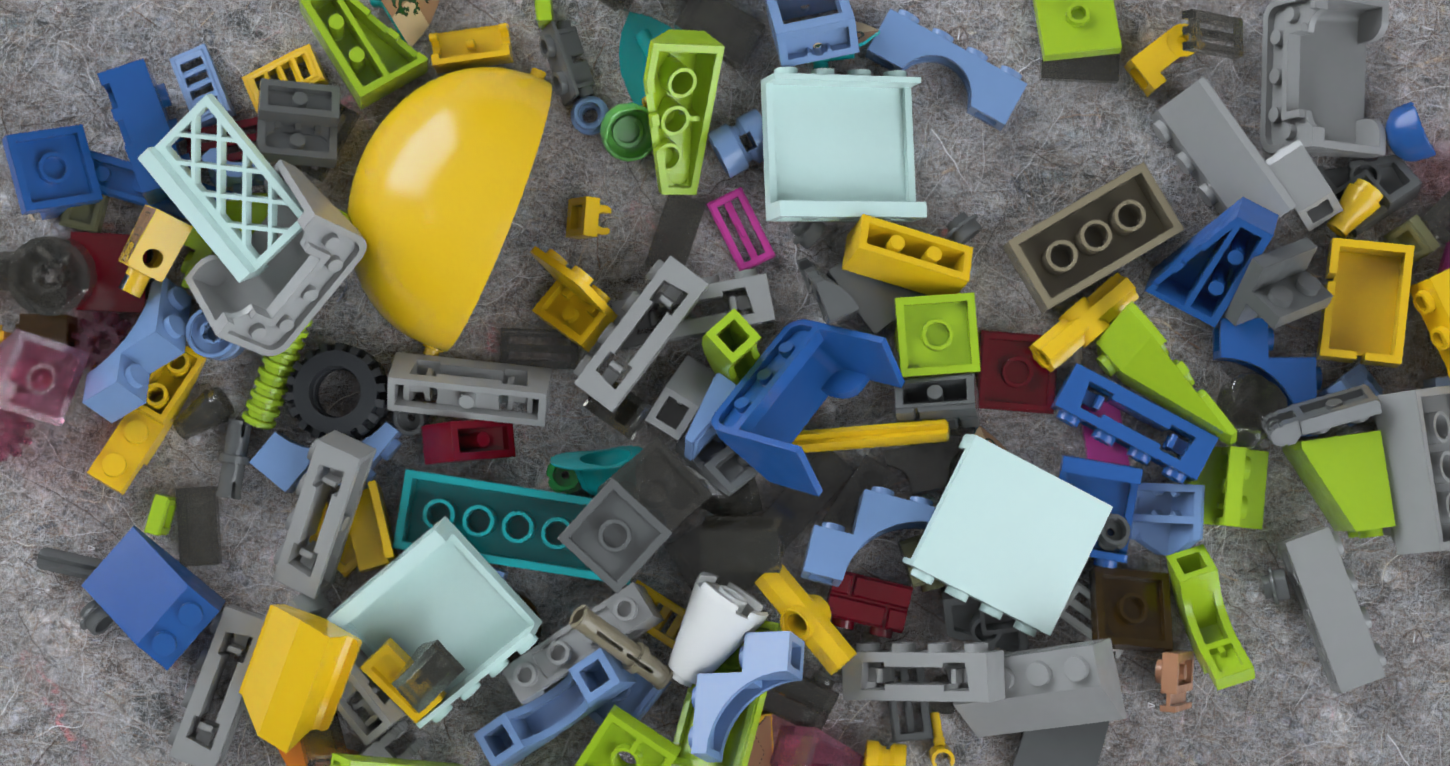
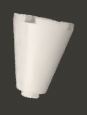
M701 572L695 581L668 662V666L673 671L672 678L686 687H691L692 684L697 683V674L714 673L744 643L745 632H755L769 615L768 612H761L764 606L748 592L730 581L727 586L715 583L719 576L709 572Z

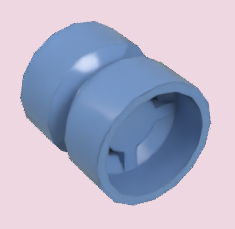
M756 108L737 117L734 126L731 127L725 123L708 132L709 142L729 178L749 169V163L752 160L758 163L764 161L762 116ZM743 134H747L752 144V147L745 150L739 138Z
M201 309L190 317L186 325L188 345L195 353L203 357L228 361L236 358L245 349L216 337Z

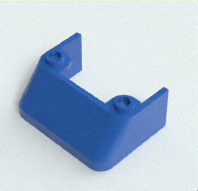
M800 319L789 323L780 331L717 409L711 422L719 439L766 480L819 497L823 489L802 447L791 443L828 396L839 399L853 398L864 389L870 380L902 388L905 380L885 337L812 320Z

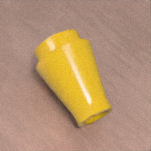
M1357 178L1354 184L1349 183L1339 201L1343 211L1333 216L1326 224L1327 227L1336 235L1346 238L1353 229L1380 208L1379 202L1383 198L1382 193L1371 183Z

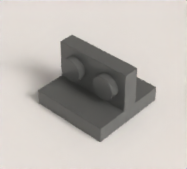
M1308 237L1252 258L1224 316L1234 326L1260 316L1268 325L1276 329L1328 307L1334 295L1320 284L1317 278L1306 271L1318 247Z
M612 478L557 539L613 591L618 593L672 535V532Z

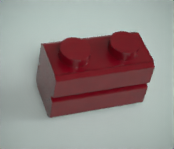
M846 571L839 587L830 585L826 602L831 610V623L834 626L853 630L855 623L870 626L869 634L892 639L893 632L903 633L913 587Z

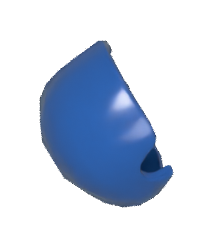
M1408 102L1394 108L1390 112L1385 124L1386 141L1390 149L1400 159L1409 162L1421 161L1436 155V151L1433 145L1430 144L1413 102Z

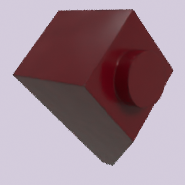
M465 420L421 426L425 465L516 457L513 423Z

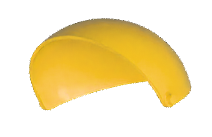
M475 67L447 73L427 82L400 101L385 117L366 145L358 163L351 186L347 215L350 217V222L365 239L367 248L363 258L354 267L355 273L362 289L380 315L394 328L409 338L422 343V346L425 347L424 355L439 356V353L448 351L454 345L483 292L506 239L529 178L550 107L552 84L544 80L547 73L540 69L532 68L530 74L501 67Z

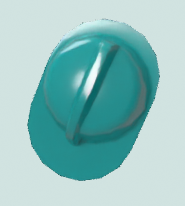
M630 445L604 450L565 452L551 457L550 463L555 467L574 470L582 488L591 495L596 496L612 478L628 492H631L636 487L635 461L644 455V449L640 446Z

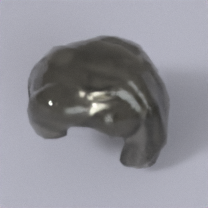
M1253 372L1238 374L1223 385L1216 403L1237 430V441L1235 444L1239 447L1250 449L1263 442L1270 441L1267 433L1261 427L1263 417L1266 414H1270V412L1274 413L1276 410L1288 407L1287 397L1280 388L1263 376Z

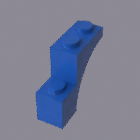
M1221 318L1215 328L1212 327L1213 360L1232 362L1254 371L1273 387L1285 408L1292 404L1317 398V390H1320L1322 386V370L1320 366H1316V357H1269V351H1272L1274 348V331L1272 327H1268V324L1262 318H1254L1237 326H1234L1227 318ZM1307 434L1300 437H1316L1318 435Z

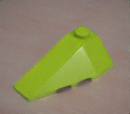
M669 29L650 40L643 81L658 191L662 195H697L725 49L723 44L705 31Z
M1133 301L1130 302L1096 342L1098 355L1096 362L1109 377L1115 374L1126 386L1182 419L1217 436L1218 440L1228 446H1232L1237 441V430L1204 389L1195 391L1192 387L1195 381L1189 373L1188 367L1182 360L1174 359L1172 361L1168 356L1169 352L1164 345L1167 340Z

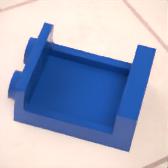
M1062 454L1058 478L1113 506L1110 513L1124 517L1129 523L1131 532L1138 485H1141L1143 469ZM1108 529V535L1113 536V531ZM1129 540L1124 548H1115L1114 551L1110 552L1101 549L1098 546V541H1096L1089 557L1094 558V565L1117 568L1118 562L1127 563Z

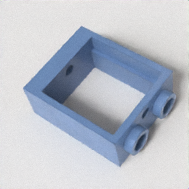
M765 0L768 22L781 67H790L860 52L855 17L849 0ZM809 4V7L805 9L801 8V6ZM838 10L837 14L787 24L783 23V20ZM815 43L822 44L819 48L813 47Z

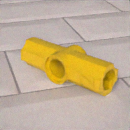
M1118 272L1111 276L1088 298L1084 296L1058 318L1059 322L1029 347L1033 358L1042 368H1046L1050 372L1059 368L1078 349L1087 347L1110 326L1109 323L1130 302H1135L1139 298L1136 287L1127 277L1121 276Z
M780 561L754 582L781 615V630L791 631L805 641V645L831 676L857 655L856 651L831 623V610L828 603L821 596L816 594L808 595Z

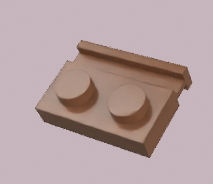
M1173 650L1163 652L1162 659L1157 660L1155 681L1161 684L1160 693L1166 694V704L1160 705L1161 712L1177 713L1192 708V702L1186 701V693L1193 690L1194 651Z

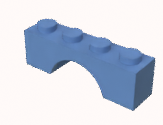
M890 9L878 29L880 34L873 38L865 57L890 71H905L914 65L928 62L948 67L959 76L965 86L968 99L967 113L1001 131L1027 86V83L1021 80L1022 75L1008 66L1002 65L1001 68L990 64L987 62L988 57L973 47H967L966 50L952 43L954 38L943 30L933 28L930 31L919 25L920 20L912 13L903 9H899L897 13Z
M599 648L568 669L567 676L551 690L519 708L503 713L475 732L474 736L491 766H513L637 683L635 677L623 669L621 661L604 649Z

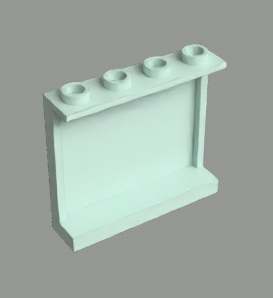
M779 67L774 69L773 74L761 80L766 221L857 222L863 214L888 222H914L927 218L926 202H916L911 87L920 84L921 77H907V72L903 70L883 72V76H871V70L854 69L847 71V75H838L834 73L832 68L812 69L811 74L798 73V68Z
M964 434L958 446L964 452L911 559L904 557L902 562L913 568L910 573L911 576L932 585L934 579L946 584L945 593L965 603L968 597L981 602L978 610L998 620L1001 619L1003 614L1016 620L1013 625L1015 629L1029 636L1035 637L1037 631L1051 636L1113 506L978 435Z
M446 516L343 601L327 618L328 621L361 639V650L368 657L391 637L447 693L439 704L416 723L419 729L431 719L435 723L441 721L452 710L453 706L451 703L460 697L465 701L472 696L481 686L479 681L487 674L491 678L498 675L509 664L507 658L517 651L522 655L529 650L538 640L535 634L542 623V620Z

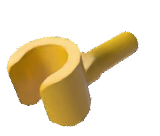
M939 711L930 713L934 745L929 751L930 761L933 766H937L935 758L939 753L944 752L948 754L950 766H953L955 758L951 748L945 744Z

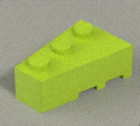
M299 0L302 16L361 110L428 72L429 59L420 51L414 50L400 38L396 31L391 27L388 28L371 14V10L359 0Z

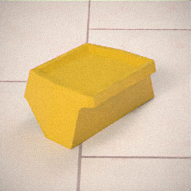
M270 604L239 690L257 735L284 753H288L311 730H328L361 648V639L323 617L286 604Z

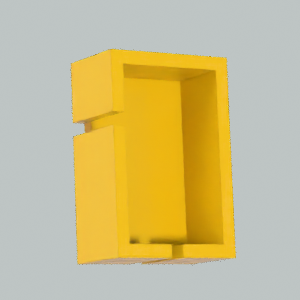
M1332 238L1328 247L1325 278L1333 279V281H1327L1324 287L1334 296L1328 307L1321 310L1316 359L1353 363L1357 356H1361L1360 364L1397 368L1402 364L1414 245Z

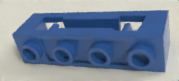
M1078 363L1071 367L1050 407L1058 412L1056 418L1061 422L1074 428L1081 424L1093 430L1091 437L1110 447L1113 446L1114 442L1128 449L1126 455L1129 458L1146 466L1150 461L1164 468L1161 473L1162 475L1179 484H1183L1185 480L1192 482L1198 479L1219 439L1217 436ZM1087 387L1108 397L1106 403L1161 432L1171 430L1188 439V443L1173 433L1171 436H1167L1161 448L1177 454L1178 457L1175 458L1160 450L1161 444L1104 414L1098 417L1081 408V404L1088 407L1092 412L1100 410L1105 400V397L1094 394L1087 390Z

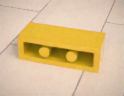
M863 214L846 237L842 269L926 295L957 294L969 282L973 247Z

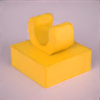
M584 196L569 199L565 238L587 239L609 234L610 229L600 227L598 222L599 214H609L612 209L609 206L600 205V198Z

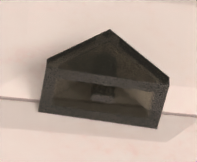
M615 382L612 387L616 390L619 383ZM631 391L615 413H612L591 396L582 405L631 441L646 422L645 418L652 409L651 405Z
M437 639L423 643L417 648L392 682V685L420 713L465 668Z

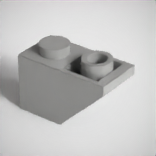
M1299 139L1289 146L1280 148L1272 157L1265 160L1296 203L1297 207L1294 208V211L1308 231L1313 230L1343 211L1332 189Z
M687 355L661 392L645 421L679 442L693 422L713 378L716 376L714 371Z

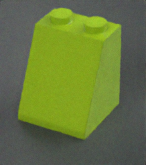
M1381 430L1297 441L1296 444L1282 446L1283 453L1334 531H1347L1348 538H1370L1383 536V528L1396 526Z

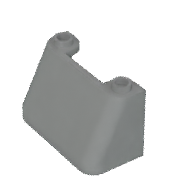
M1273 0L1270 2L1263 18L1260 141L1267 153H1275L1280 148L1289 146L1299 139L1310 156L1358 158L1385 156L1386 133L1383 124L1379 120L1365 119L1366 44L1380 40L1389 26V0Z
M281 159L273 168L291 189L304 212L297 218L288 206L278 205L277 226L290 228L298 221L303 230L267 263L268 267L257 277L239 283L217 255H209L202 258L184 278L216 337L263 356H276L290 347L363 258L367 248L365 239L359 230L297 167ZM265 179L264 189L268 195V181ZM268 216L261 223L262 225H268ZM255 231L251 238L252 246L260 255L268 247V232ZM277 233V239L282 235V233Z

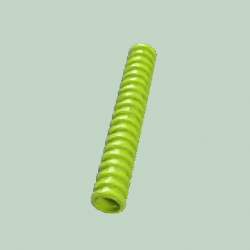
M339 210L350 221V217L347 215V213H345L342 210ZM313 320L309 322L284 352L276 356H263L262 361L265 364L259 366L258 373L260 377H255L254 384L256 388L251 389L250 396L252 399L247 400L245 405L248 410L243 411L241 416L246 423L261 429L275 428L277 422L274 418L279 417L281 412L278 406H283L285 401L282 395H286L289 390L286 386L288 376H291V372H295V369L292 367L295 365L294 362L300 359L301 354L298 350L304 348L305 343L302 339L308 337L309 332L306 328L312 326Z

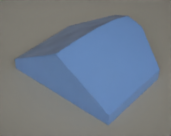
M1141 483V485H1138L1130 539L1135 540L1156 555H1171L1189 549L1203 539L1205 485Z

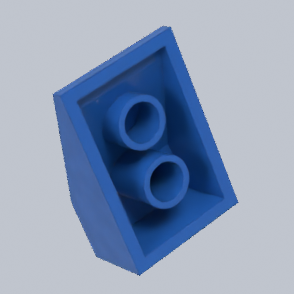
M135 525L81 585L126 635L166 670L175 663L220 612L226 601Z

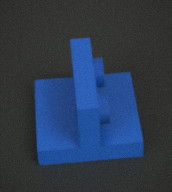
M83 124L5 135L2 139L22 215L40 213L42 220L58 218L67 208L95 204L103 199Z

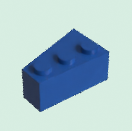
M143 58L97 73L101 86L108 93L113 108L111 109L115 122H118L125 142V150L144 198L149 205L170 199L138 160V157L147 148L156 146L178 123L177 118L171 120L169 118L166 107L171 106L172 102L165 84L157 85ZM180 137L172 145V148L181 159L191 160L189 153L182 155L178 142L185 139Z
M1242 197L1151 270L1144 291L1215 328L1230 305L1252 258L1262 255L1274 236L1279 215Z

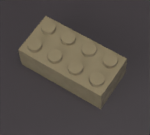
M1142 162L1009 240L1002 248L1041 313H1044L1185 229L1146 164Z

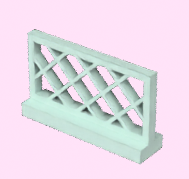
M212 93L206 94L156 146L147 148L138 157L142 165L239 283L259 276L268 267L267 263L303 230L298 221L290 228L277 226L278 205L288 206L297 218L303 214L304 210L288 185ZM207 109L217 119V135L201 133V116ZM180 137L191 138V160L181 159L172 148V145ZM201 139L217 141V163L201 161ZM227 142L237 143L242 149V166L226 164ZM201 168L217 169L216 191L207 190L201 183ZM226 170L242 172V194L226 192ZM252 173L262 174L268 181V197L252 195ZM226 199L242 201V222L232 221L226 214ZM252 202L268 203V225L252 223ZM252 230L268 232V247L261 255L251 244ZM277 233H282V235L277 239Z

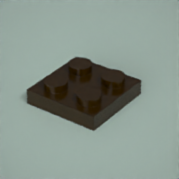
M1093 567L1089 571L1092 640L1111 638L1112 648L1119 650L1157 653L1173 650L1169 573L1107 567Z

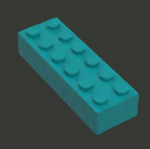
M405 470L393 548L407 549L446 516L488 563L603 581L557 539L593 498L417 470ZM632 578L628 581L626 585L632 583Z

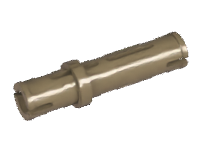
M586 605L579 606L573 612L569 620L570 627L578 630L600 648L621 661L623 669L630 674L637 673L658 690L665 688L673 677V671L668 665H665L650 654L649 647L642 642L635 643L617 628L591 611Z

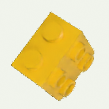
M534 246L530 253L556 281L535 305L532 312L572 342L589 352L605 328L618 317L607 305L611 298L594 284L590 286L593 279L576 265L572 269L567 268L568 262L556 251L549 248L545 253Z

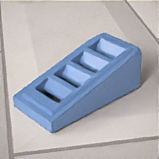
M205 43L169 59L189 111L206 94L212 93L218 98L220 104L231 117L237 115ZM199 57L202 58L204 64L184 72L182 65ZM207 71L209 77L190 85L188 79ZM210 85L213 86V91L197 98L195 97L194 92ZM209 109L201 116V128L217 124V119Z
M717 373L713 378L686 434L684 457L690 461L694 460L717 434L712 426V417L737 386L720 373Z

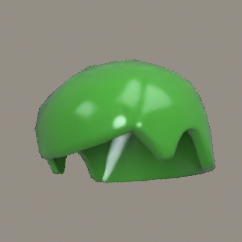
M633 102L617 104L605 114L601 122L600 135L605 149L612 157L630 162L643 159L653 150L646 107Z

